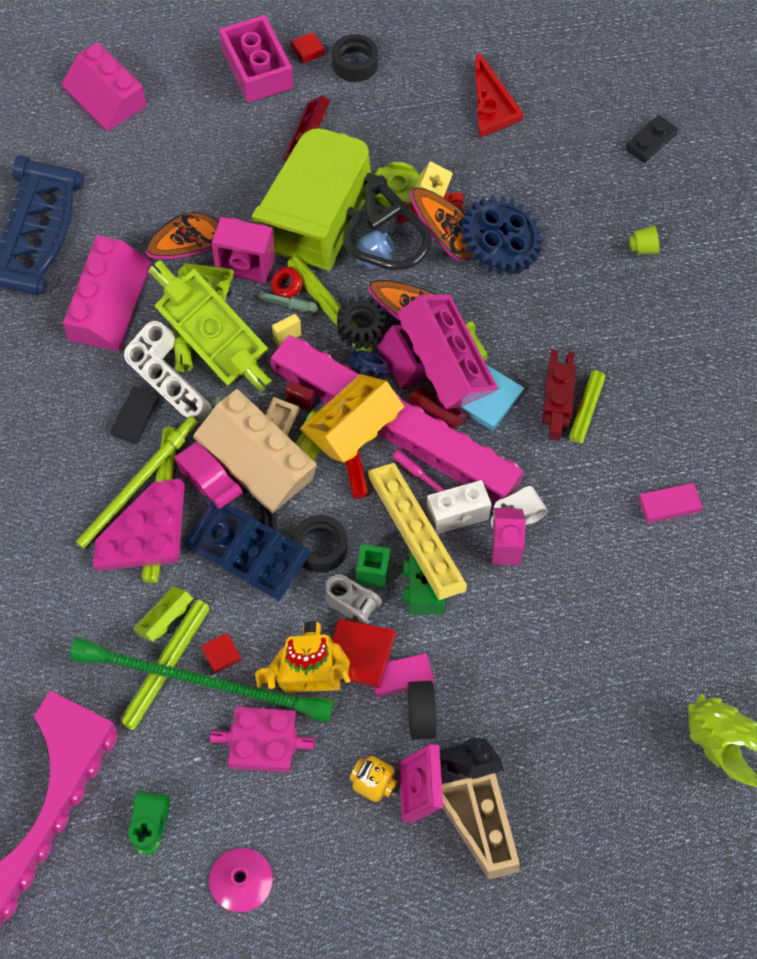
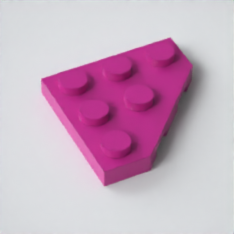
M181 479L153 482L95 540L93 567L97 571L179 562L185 486Z

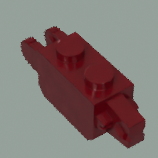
M551 349L545 376L541 423L550 425L549 440L560 441L562 426L569 427L572 416L576 365H574V352L568 351L565 364L557 363V350Z

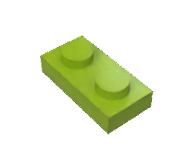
M172 587L133 630L140 637L153 642L155 639L163 636L167 631V626L186 611L187 605L193 598L187 591Z

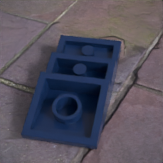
M212 501L183 543L189 550L277 601L281 600L311 553L306 547L284 537L280 532L264 525L253 516L229 504L219 509Z

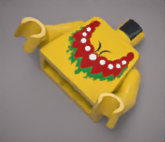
M308 621L303 623L302 636L288 637L285 646L280 649L267 668H261L256 671V684L260 688L262 684L268 683V688L274 689L275 681L277 680L284 693L340 690V679H344L346 683L350 682L348 675L350 661L340 645L333 643L329 635H320V623Z

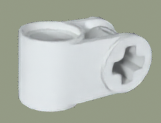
M532 486L522 488L515 494L500 499L494 505V508H523L526 519L525 525L539 521L548 512V509ZM492 516V518H491V527H492V529H493V516Z

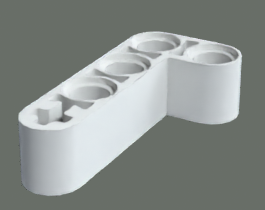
M159 321L149 322L126 347L124 352L126 362L182 415L187 418L192 416L198 423H203L211 412V404L163 360L165 355L174 346L175 334ZM163 332L162 337L156 341L157 335ZM144 353L143 359L138 362L139 355ZM162 369L161 376L156 379L157 372ZM181 386L180 393L174 396L175 389ZM191 401L196 404L197 411L188 405Z

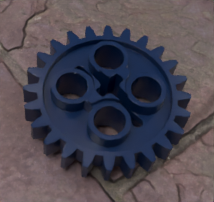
M491 196L489 201L484 197L479 203L475 201L464 214L460 223L462 227L459 233L463 235L460 242L467 244L464 251L473 252L471 260L479 259L480 268L486 264L490 273L494 268H497L499 275L506 269L509 276H511L515 270L520 274L524 268L529 269L532 263L536 261L543 248L540 244L544 238L539 236L542 228L535 227L538 219L529 218L532 211L524 213L522 211L523 204H520L518 207L514 206V199L506 203L504 196L500 198L499 202H497L494 196Z

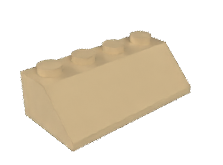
M238 389L214 407L193 436L272 514L313 480L317 464Z

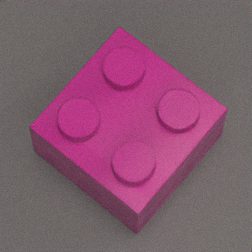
M220 217L212 240L215 267L232 269L234 271L233 277L267 284L275 260L273 227L260 223H248L236 218Z

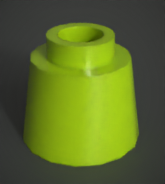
M655 225L633 232V236H629L631 252L636 251L637 255L659 254V239Z

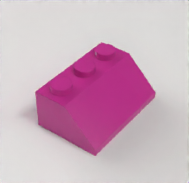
M98 42L77 54L62 82L63 89L106 132L147 106L143 86Z

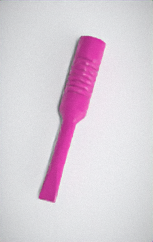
M401 450L395 451L392 458L415 477H421L437 492L445 491L444 488L424 474L423 469Z

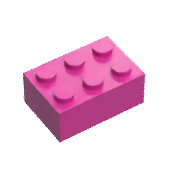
M266 15L219 29L221 50L247 103L293 89L292 66Z

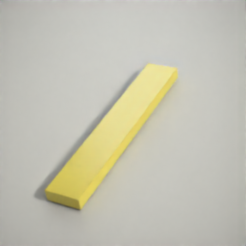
M391 463L369 470L368 477L437 598L441 600L465 592L467 588L466 582L396 464Z

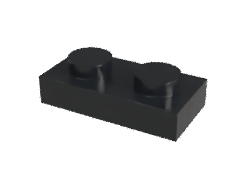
M658 114L627 143L625 150L643 163H646L677 134L678 128Z

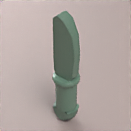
M260 293L258 297L261 301L286 306L290 310L295 309L314 314L318 310L316 303L295 299L294 297L289 299L267 293Z

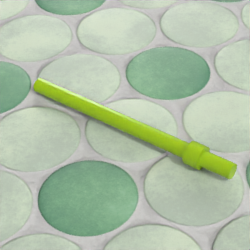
M189 416L176 431L172 430L165 438L166 442L75 541L81 548L85 549L173 450H178L185 443L184 438L198 424L195 418Z

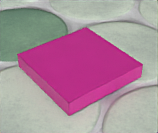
M429 744L399 761L402 820L405 823H413L443 808L439 745Z

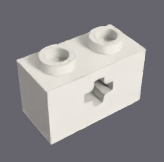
M482 480L427 496L426 512L436 534L489 519L491 502Z

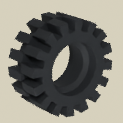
M358 296V301H355L353 297L349 299V304L345 301L342 304V308L339 307L337 333L340 335L342 342L346 340L347 346L351 347L352 343H354L355 349H360V345H364V349H368L369 343L374 347L377 345V339L379 341L383 339V334H385L386 314L384 308H380L378 301L372 304V298L368 297L367 301H363V296ZM364 317L369 319L372 324L367 328H357L351 324V321L355 318Z

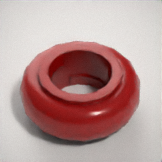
M282 268L272 277L271 289L275 295L290 299L301 290L302 277L294 268ZM286 278H292L290 286L282 289V282Z

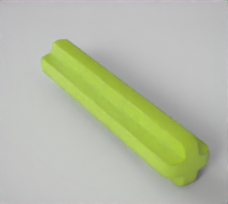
M597 370L591 372L570 432L569 439L572 442L581 444L584 441L605 380L603 372Z

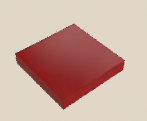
M339 619L332 642L340 645L350 661L348 671L350 682L380 688L397 635L395 630Z

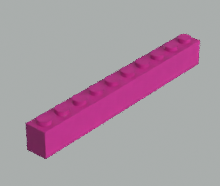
M290 334L271 357L273 373L288 382L292 381L314 390L315 398L326 404L358 376L350 366L341 365L334 361L326 352H319L312 348L305 340L297 339ZM396 394L404 408L397 413L398 415L395 420L385 424L378 431V435L463 485L482 480L488 497L493 503L514 494L521 484L523 470L515 462L504 460L496 455L491 448L480 446L472 441L467 434L456 432L449 428L443 420L432 418L425 414L419 406L408 404Z

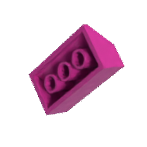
M97 235L63 322L68 341L120 351L151 267V261L122 240Z
M420 295L397 312L401 320V326L408 333L413 343V350L420 357L425 367L426 376L432 381L437 391V397L445 409L465 406L499 390L451 295Z

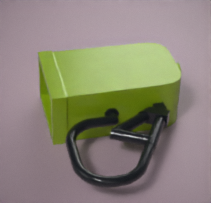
M312 129L303 134L260 206H257L252 215L253 224L260 223L273 227L275 254L289 259L298 256L305 264L328 271L332 269L335 258L343 243L348 253L355 259L385 269L399 271L410 269L422 262L428 254L432 242L428 227L387 185V179L382 174L380 176L371 174L368 146L357 138L325 129ZM381 193L392 206L377 214L375 196ZM364 203L366 205L368 224L373 230L396 215H403L422 236V245L419 251L407 260L391 261L362 252L353 244L352 236L362 218L360 211Z

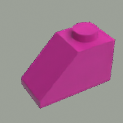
M494 508L491 564H521L526 522L523 508Z

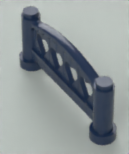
M17 155L13 166V179L21 181L0 238V288L37 296L39 294L44 295L47 279L42 277L54 262L65 241L72 216L73 189L82 188L84 174L78 170L31 161L28 156ZM52 190H59L60 194L56 196L57 202L53 205L47 204L38 195ZM47 210L53 212L48 217L50 222L46 226L40 225L30 216ZM39 231L45 233V236L41 238L42 244L39 247H33L22 237ZM29 253H36L38 256L33 260L34 266L29 269L23 267L14 258Z

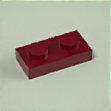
M424 387L413 391L409 399L411 403L419 406L425 414H431L443 420L449 428L455 429L465 424L469 416L468 413L459 408L445 409L437 395Z

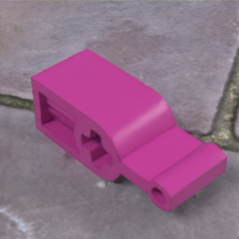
M198 442L175 456L181 474L203 496H207L217 508H222L242 493L240 486L226 474L219 462Z

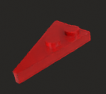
M481 53L477 54L474 64L479 136L484 137L522 121L523 112Z

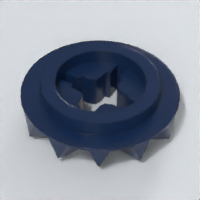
M366 350L352 351L348 357L351 366L355 367L357 371H361L364 375L367 374L373 378L384 379V377H388L391 371L383 358Z

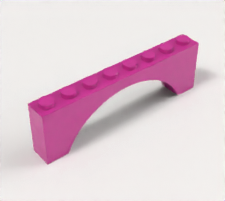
M49 691L34 715L44 734L49 751V787L44 805L35 824L22 842L7 857L0 861V927L4 920L10 919L18 906L16 900L22 890L26 891L35 878L34 870L39 862L45 861L50 854L52 840L57 833L60 834L65 829L69 820L67 815L73 805L77 806L83 799L85 785L90 778L93 779L98 774L102 765L100 760L106 751L112 750L118 738L113 722L52 691Z

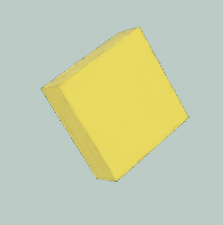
M296 314L272 326L273 340L278 347L289 334L295 338L301 336V321Z

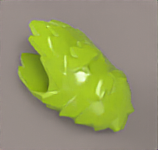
M700 694L695 704L688 705L689 736L691 740L699 744L704 749L707 759L717 767L722 768L731 779L757 787V775L747 765L740 750V746L744 745L757 752V722L739 713L738 709L734 706L723 703L721 698L714 697L706 700L705 696Z

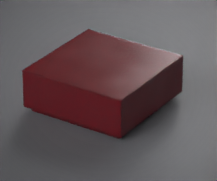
M289 381L285 388L286 402L311 412L315 406V391Z

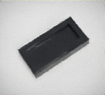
M133 386L110 430L111 436L137 444L159 401V394Z

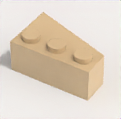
M496 774L476 779L466 778L442 784L443 809L488 880L519 872L520 863Z

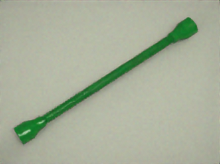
M75 637L70 650L71 661L84 664L95 662L103 664L113 663L114 665L117 664V666L132 667V669L143 670V672L147 671V673L158 674V676L162 675V677L165 676L170 679L173 677L174 680L177 678V680L188 681V683L192 682V684L203 685V687L207 686V688L211 687V689L214 688L215 690L218 688L219 691L222 689L223 692H233V694H241V696L252 697V699L256 698V700L259 699L264 702L267 700L268 703L271 701L272 704L278 703V705L282 704V706L293 707L296 711L306 714L315 721L329 723L333 709V699L320 696L309 698L299 696V698H295L294 696L291 697V695L287 696V694L284 695L279 692L276 694V692L272 693V691L261 690V688L257 689V687L253 688V686L242 685V683L238 684V682L235 683L234 681L231 683L230 680L228 682L227 680L223 681L220 678L208 677V675L197 674V672L193 673V671L190 672L185 669L182 671L181 668H171V666L167 667V665L156 664V662L152 663V661L149 662L140 658L137 660L136 657H126V655L115 654V652L111 653L109 649L100 647L92 640Z

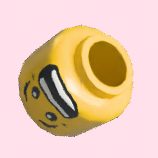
M372 755L368 756L365 760L359 759L349 779L353 781L352 788L355 792L373 802H379L384 795L390 798L398 783L397 780L393 779L395 775L394 767Z

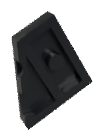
M471 738L462 745L439 751L440 766L447 764L449 772L463 774L471 779L504 771L501 758L486 738Z

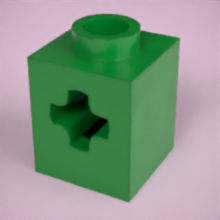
M361 544L356 569L357 584L385 589L390 563V548Z

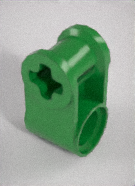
M137 791L133 803V814L128 836L135 851L144 856L151 855L159 849L164 825L169 814L170 795ZM149 833L151 837H145V834ZM145 837L144 842H141L139 838Z

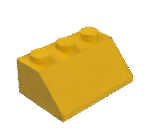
M359 374L300 429L330 458L344 463L352 459L362 445L373 440L385 424L395 420L398 415L397 413L404 408V405L387 381Z

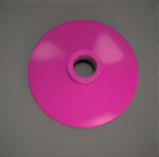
M236 848L225 852L216 860L209 876V886L215 901L224 909L236 913L248 912L259 907L269 896L273 884V875L267 860L260 853L247 848ZM239 872L246 874L245 881L241 883L234 880L235 875Z

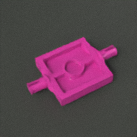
M235 707L234 720L229 732L211 730L210 743L228 744L230 750L229 769L290 773L291 760L296 749L314 751L315 737L297 736L295 730L296 711Z

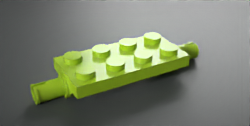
M162 260L156 262V267L162 273L160 274L153 266L149 269L148 273L164 288L163 297L154 305L227 386H230L240 376L244 375L259 393L266 389L259 379L267 386L271 384L272 380L268 378L256 363L269 350L268 347L196 269L193 268L182 278H176L163 264Z

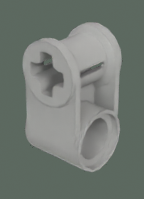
M334 575L326 583L325 601L327 605L345 615L351 621L368 624V618L375 607H379L382 604L381 598L376 593L360 586L344 575ZM340 588L346 593L342 596H336L331 591Z

